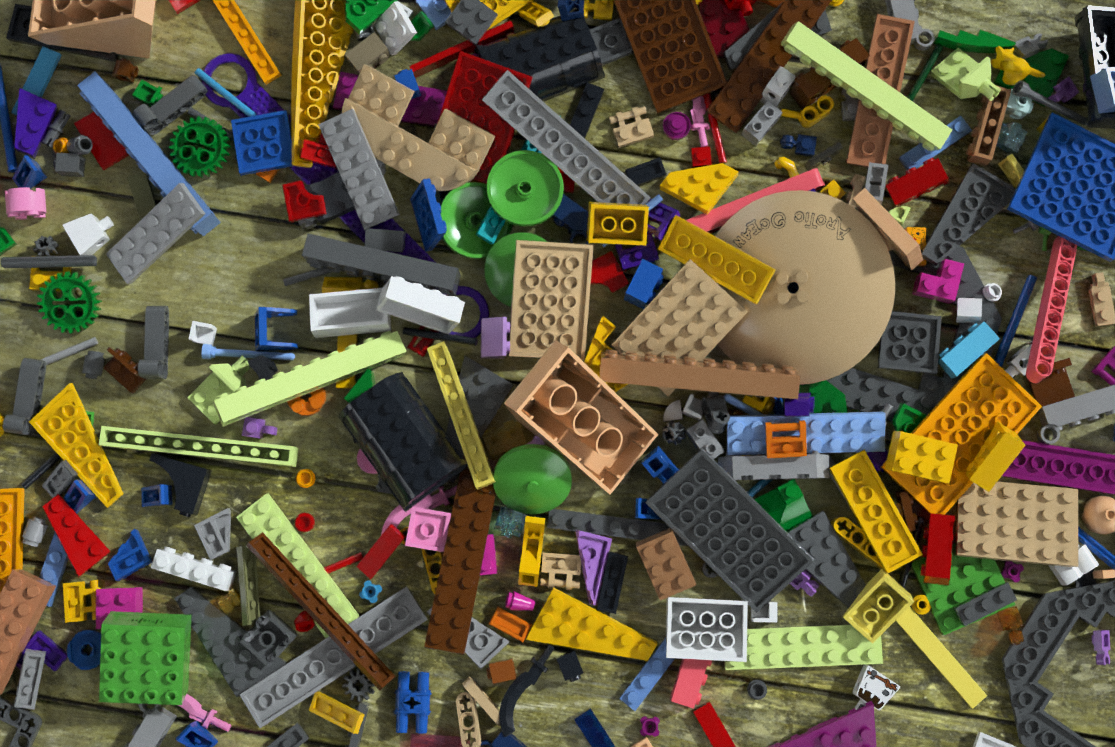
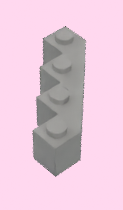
M813 451L807 454V456L767 458L765 454L737 456L727 455V453L726 457H718V464L735 481L830 478L829 455L818 453V451Z

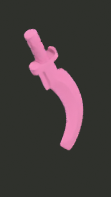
M701 96L693 100V109L690 110L693 120L691 129L697 130L701 147H708L705 129L709 130L710 126L704 122L703 115L706 113L704 97Z
M457 485L445 492L443 490L444 486L440 487L439 493L427 496L414 507L432 510L443 503L445 506L449 505L448 498L456 494ZM400 505L397 506L387 517L381 535L391 524L397 528L399 523L411 514L412 508L405 512Z
M186 694L182 705H178L190 714L189 718L203 723L202 727L206 729L210 724L227 732L231 728V724L214 717L217 713L216 710L212 709L210 713L201 708L202 705L188 694Z

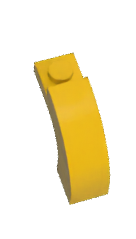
M525 517L518 585L538 586L545 518Z

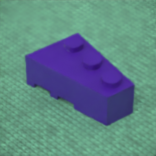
M19 88L14 148L16 151L35 159L42 144L41 141L44 139L49 129L48 126L52 122L58 107L56 104Z

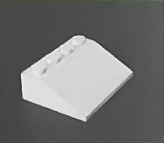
M668 597L666 599V658L747 662L748 601Z

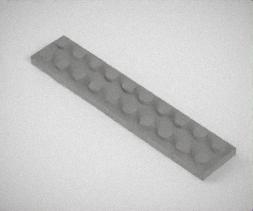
M508 70L483 97L482 100L597 202L645 205L651 198Z
M406 586L348 625L376 654L428 620L408 586ZM329 636L241 693L240 696L259 728H262L356 667V665Z

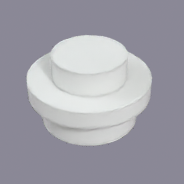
M995 283L987 284L983 288V295L988 301L996 302L1000 299L1002 290Z

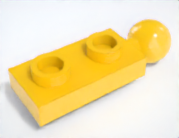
M324 277L322 293L374 289L379 286L377 281L366 280L363 282L362 277Z

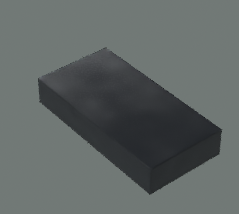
M660 157L625 170L626 176L637 186L667 176Z

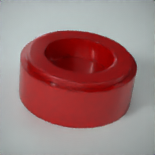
M301 513L295 519V527L301 532H309L315 526V519L309 513Z

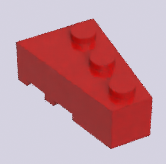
M930 158L923 162L924 166L918 169L913 167L905 172L906 175L900 178L895 176L888 180L889 184L885 186L896 207L912 201L926 192L933 191L935 187L941 184L946 185L950 183L939 158L935 160Z

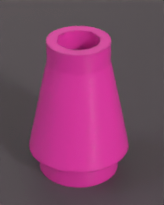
M515 591L513 593L508 592L505 602L506 608H509V610L533 611L535 600Z

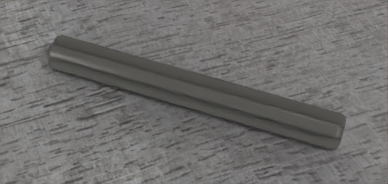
M95 255L1 258V267L3 268L85 267L97 265V257Z

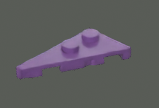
M576 530L588 602L597 606L612 538Z

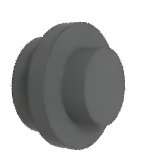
M753 680L748 684L747 692L752 699L760 700L766 696L767 687L763 681Z

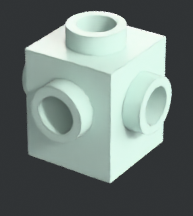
M1011 89L1005 114H1008L1013 119H1022L1031 113L1034 103H1031L1032 99L1029 97L1020 98L1012 93L1013 89Z

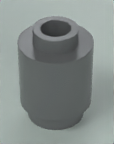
M84 135L71 138L67 142V150L73 154H88L93 147L91 139Z
M88 351V354L85 355L82 373L86 374L85 378L97 380L98 376H102L105 358H103L104 353Z

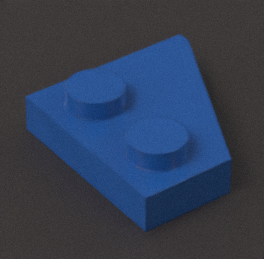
M137 529L131 531L132 535L125 544L123 543L120 546L117 554L108 563L115 581L119 582L153 562Z

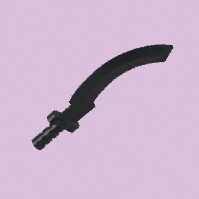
M550 644L547 645L538 660H535L534 656L530 661L533 665L530 670L523 672L513 681L502 699L499 721L505 737L515 731L513 711L517 700L530 685H535L542 672L546 673L548 670L544 664L555 649Z

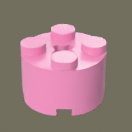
M30 188L5 190L7 217H15V220H25L27 216H34V218L46 217L44 189L36 188V192L30 190Z

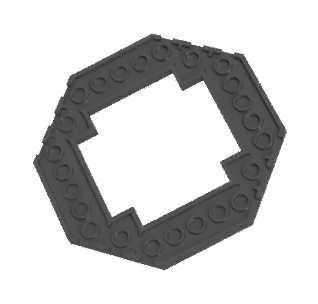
M926 235V243L929 240L930 236ZM959 246L945 258L964 263L956 300L950 304L957 306L958 298L982 299L980 323L985 322L997 335L1002 318L994 303L984 297L983 288L985 286L965 249ZM893 250L889 251L893 266L918 274L926 273L936 276L939 264L935 266L926 261V266H916L911 270L908 266H905V263ZM958 323L953 341L961 335L965 337L969 333L967 329L974 323ZM992 345L984 353H987L989 356H991L994 345ZM978 359L952 379L945 371L942 378L923 373L918 390L854 368L827 381L845 394L846 406L860 412H881L886 403L892 405L893 409L886 418V421L893 423L892 420L900 403H904L928 415Z
M1115 580L1043 593L1001 658L1019 743L1023 746L1096 747L1044 711L1054 693L1039 684L1038 680L1078 618L1094 628L1098 626L1105 613L1115 618Z

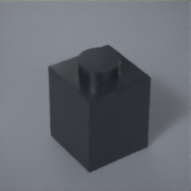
M575 650L556 657L565 681L570 680V682H574L581 678V674L584 672Z

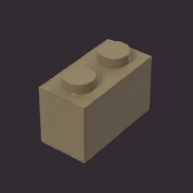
M373 32L347 52L345 56L355 71L360 74L364 64L374 68L378 64L385 63L390 53L381 39Z

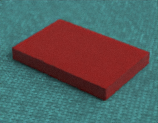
M93 111L75 122L74 125L81 135L91 139L93 143L91 152L100 167L105 171L129 156V154L126 152V148L113 136L114 133L104 125L100 116H97Z

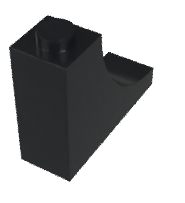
M152 453L149 461L160 465L166 470L174 483L176 491L174 509L179 510V514L191 517V514L198 515L212 470Z

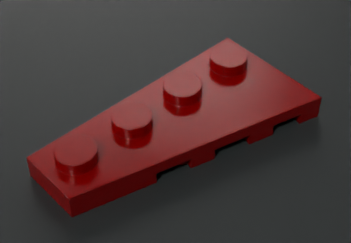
M59 494L42 506L78 578L110 553V550Z

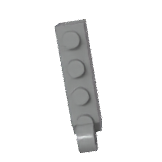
M885 0L888 16L915 21L910 45L914 44L915 48L921 51L929 49L934 42V34L931 30L922 29L921 25H919V12L915 8V0ZM919 36H926L929 40V43H921L919 41Z
M1115 385L1041 407L1037 412L1042 425L1037 431L1038 440L1043 444H1053L1060 438L1059 430L1063 429L1062 425L1069 424V427L1081 424V419L1087 418L1088 421L1098 419V414L1104 412L1106 416L1114 414ZM1046 428L1050 429L1053 433V438L1050 441L1044 437V430Z
M139 704L140 710L144 712L142 716L144 720L141 725L138 724L132 733L133 739L124 747H159L177 715L161 707V704H155L153 709L147 708L145 704Z

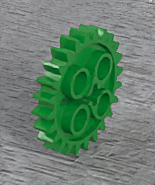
M197 116L196 121L191 117L190 123L183 121L184 127L182 128L178 125L179 132H173L176 138L170 139L174 143V145L169 146L174 151L170 154L171 157L175 158L172 162L176 165L178 164L177 168L179 170H183V173L187 175L190 173L192 177H195L197 174L198 177L202 178L203 173L210 177V171L216 174V167L222 169L223 167L220 163H227L224 156L230 155L226 151V149L231 148L229 144H226L230 140V138L225 136L227 132L224 129L221 130L223 126L217 124L213 119L210 121L207 117L203 120L200 116ZM196 132V137L191 140V135ZM214 136L213 142L208 144L209 138ZM186 142H187V143H191V144H193V145L200 146V147L203 145L204 147H206V148H208V149H215V151L212 152V151H208V150L203 149V148H198V149H197V148H195L194 146L185 145V143H186ZM191 150V156L186 158L187 152ZM209 154V159L204 162V157Z
M67 271L64 275L57 273V277L50 276L51 282L48 280L44 281L47 287H40V290L44 293L37 295V297L42 299L37 305L43 307L38 312L45 313L42 320L48 318V326L55 324L54 330L61 327V333H64L68 328L69 333H74V330L77 332L82 331V327L88 329L87 323H95L92 317H99L95 311L102 309L97 306V303H101L102 300L96 299L100 292H94L97 286H90L91 279L84 281L85 275H81L78 278V272H73L71 276L70 271ZM57 288L62 290L63 295L61 298L56 295ZM76 288H80L82 291L80 298L75 295ZM66 300H69V301H78V300H85V301H86V304H79V303H78V304H72V305H70V304L54 305V304H53V301H66ZM59 307L64 311L63 317L57 314ZM77 307H81L83 309L82 316H79L77 314Z

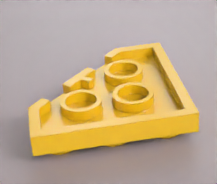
M723 163L670 172L660 184V190L708 215L738 177V171Z

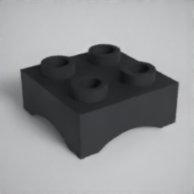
M339 172L320 182L305 186V189L310 194L324 196L327 214L317 217L320 224L355 210Z
M263 355L248 361L249 366L257 373L259 380L265 379L267 381L272 379V376L278 371L274 361L271 362L269 358Z

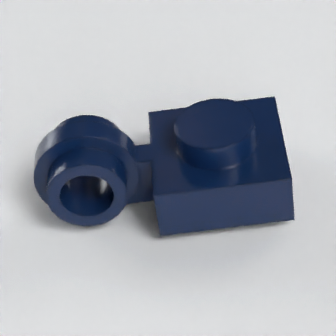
M798 134L797 141H795L793 136L783 135L780 139V144L783 149L796 147V155L813 157L817 137Z

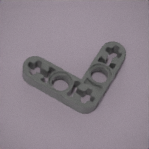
M0 698V708H7L5 711L0 710V720L18 728L9 747H21L18 744L21 736L27 738V745L25 747H32L42 726L41 717L27 709L15 708L14 703ZM13 709L19 713V717L15 721L9 715ZM34 719L33 723L35 726L29 729L30 723L28 720Z

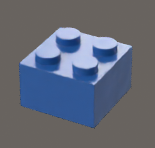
M642 259L625 293L624 300L644 309L654 299L656 294L653 292L654 289L658 290L664 278V275H662L663 269Z

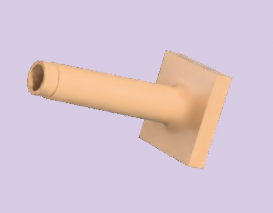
M866 188L861 190L853 198L857 210L873 224L884 240L888 251L893 250L913 270L923 261L919 244Z

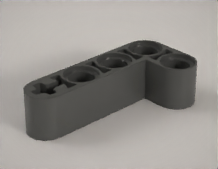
M190 76L150 108L146 104L138 106L133 111V116L150 135H155L205 97L208 90L197 76Z
M147 306L145 311L144 360H139L138 374L144 379H166L168 376L169 308L168 306Z
M24 358L22 360L13 415H6L3 421L4 432L22 435H32L35 433L36 429L29 421L40 411L46 373V362L44 360Z

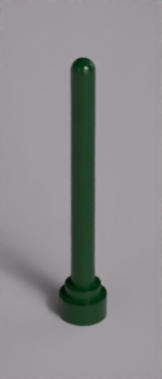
M941 44L935 46L910 90L907 98L912 102L943 49Z

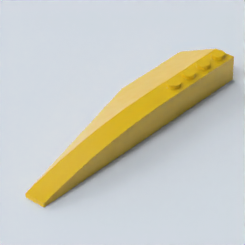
M295 0L291 84L292 166L311 168L313 162L299 159L304 139L317 143L322 132L318 124L325 122L327 118L328 108L332 102L339 79V72L354 30L345 19V0Z

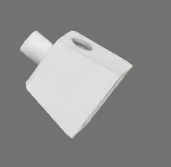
M88 214L63 224L65 231L80 255H93L110 240L106 230L114 226L108 216L99 221L93 214Z

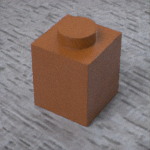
M513 658L490 662L489 668H486L488 680L492 679L493 684L517 678Z

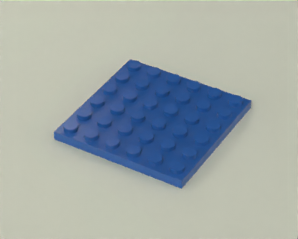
M1052 112L1046 121L1007 210L1109 262L1115 259V144Z

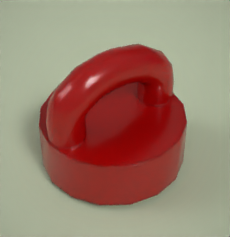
M306 610L302 611L294 620L295 629L299 632H307L315 624L314 619Z

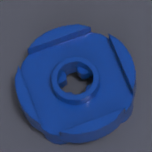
M95 630L80 631L69 642L67 656L69 661L74 663L77 668L90 670L100 666L101 632ZM87 644L92 647L90 655L83 651Z

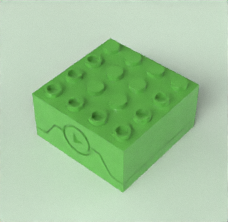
M110 611L101 627L99 702L182 705L189 687L192 615Z

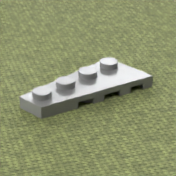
M430 608V609L427 611V613H428L430 616H431L432 608ZM472 618L465 653L482 669L510 641Z

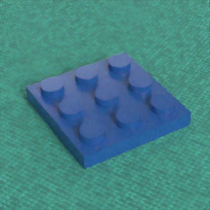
M287 110L231 120L239 174L241 176L292 167V139Z
M430 178L423 179L410 198L425 252L432 251L447 231L446 223L441 218L440 203L436 201V188L431 183Z

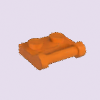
M799 420L798 423L779 424L765 422L767 458L807 456L805 420ZM799 430V435L772 437V432Z

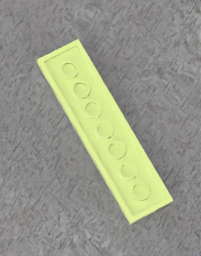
M266 493L236 517L252 539L263 532L347 624L360 617L269 493ZM314 620L315 625L323 634V636L325 638H328L329 635Z
M851 624L747 629V662L724 661L725 670L883 664L882 642L880 636L872 644Z

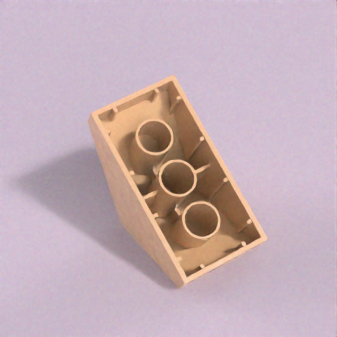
M33 0L28 36L48 45L106 53L115 52L120 55L150 58L157 0Z
M557 340L552 343L504 402L505 406L521 425L535 436H538L547 446L558 451L567 462L610 495L659 435L571 349Z

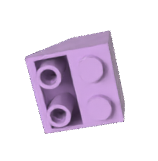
M507 317L482 318L481 358L504 359L506 354L510 353V341H507V335L510 333V322H507Z

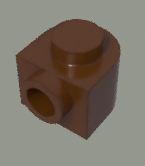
M124 58L116 60L112 76L120 81L134 83V79L138 75V67L134 66L130 60Z

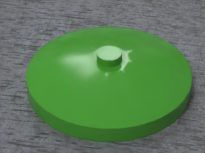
M530 150L511 152L498 160L489 173L487 180L489 203L494 212L510 224L525 227L543 223L553 216L562 201L564 185L561 173L557 166L541 153Z
M478 182L466 183L459 188L451 190L440 204L441 218L445 221L447 231L442 239L453 252L460 256L471 259L485 258L492 246L512 231L513 224L505 221L494 244H489L475 235L491 206L487 196V184Z
M528 232L509 234L498 240L486 257L484 272L487 285L492 294L507 306L511 307L516 240L547 242L536 234Z
M526 444L509 450L499 459L494 470L496 482L493 485L498 498L510 509L524 514L545 513L558 507L567 498L572 485L571 469L566 459L558 451L540 444Z

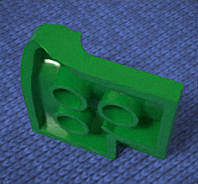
M795 479L754 499L787 532L812 517L804 495Z

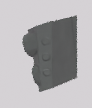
M268 610L256 620V624L245 633L240 643L269 667L297 637V633L275 612Z

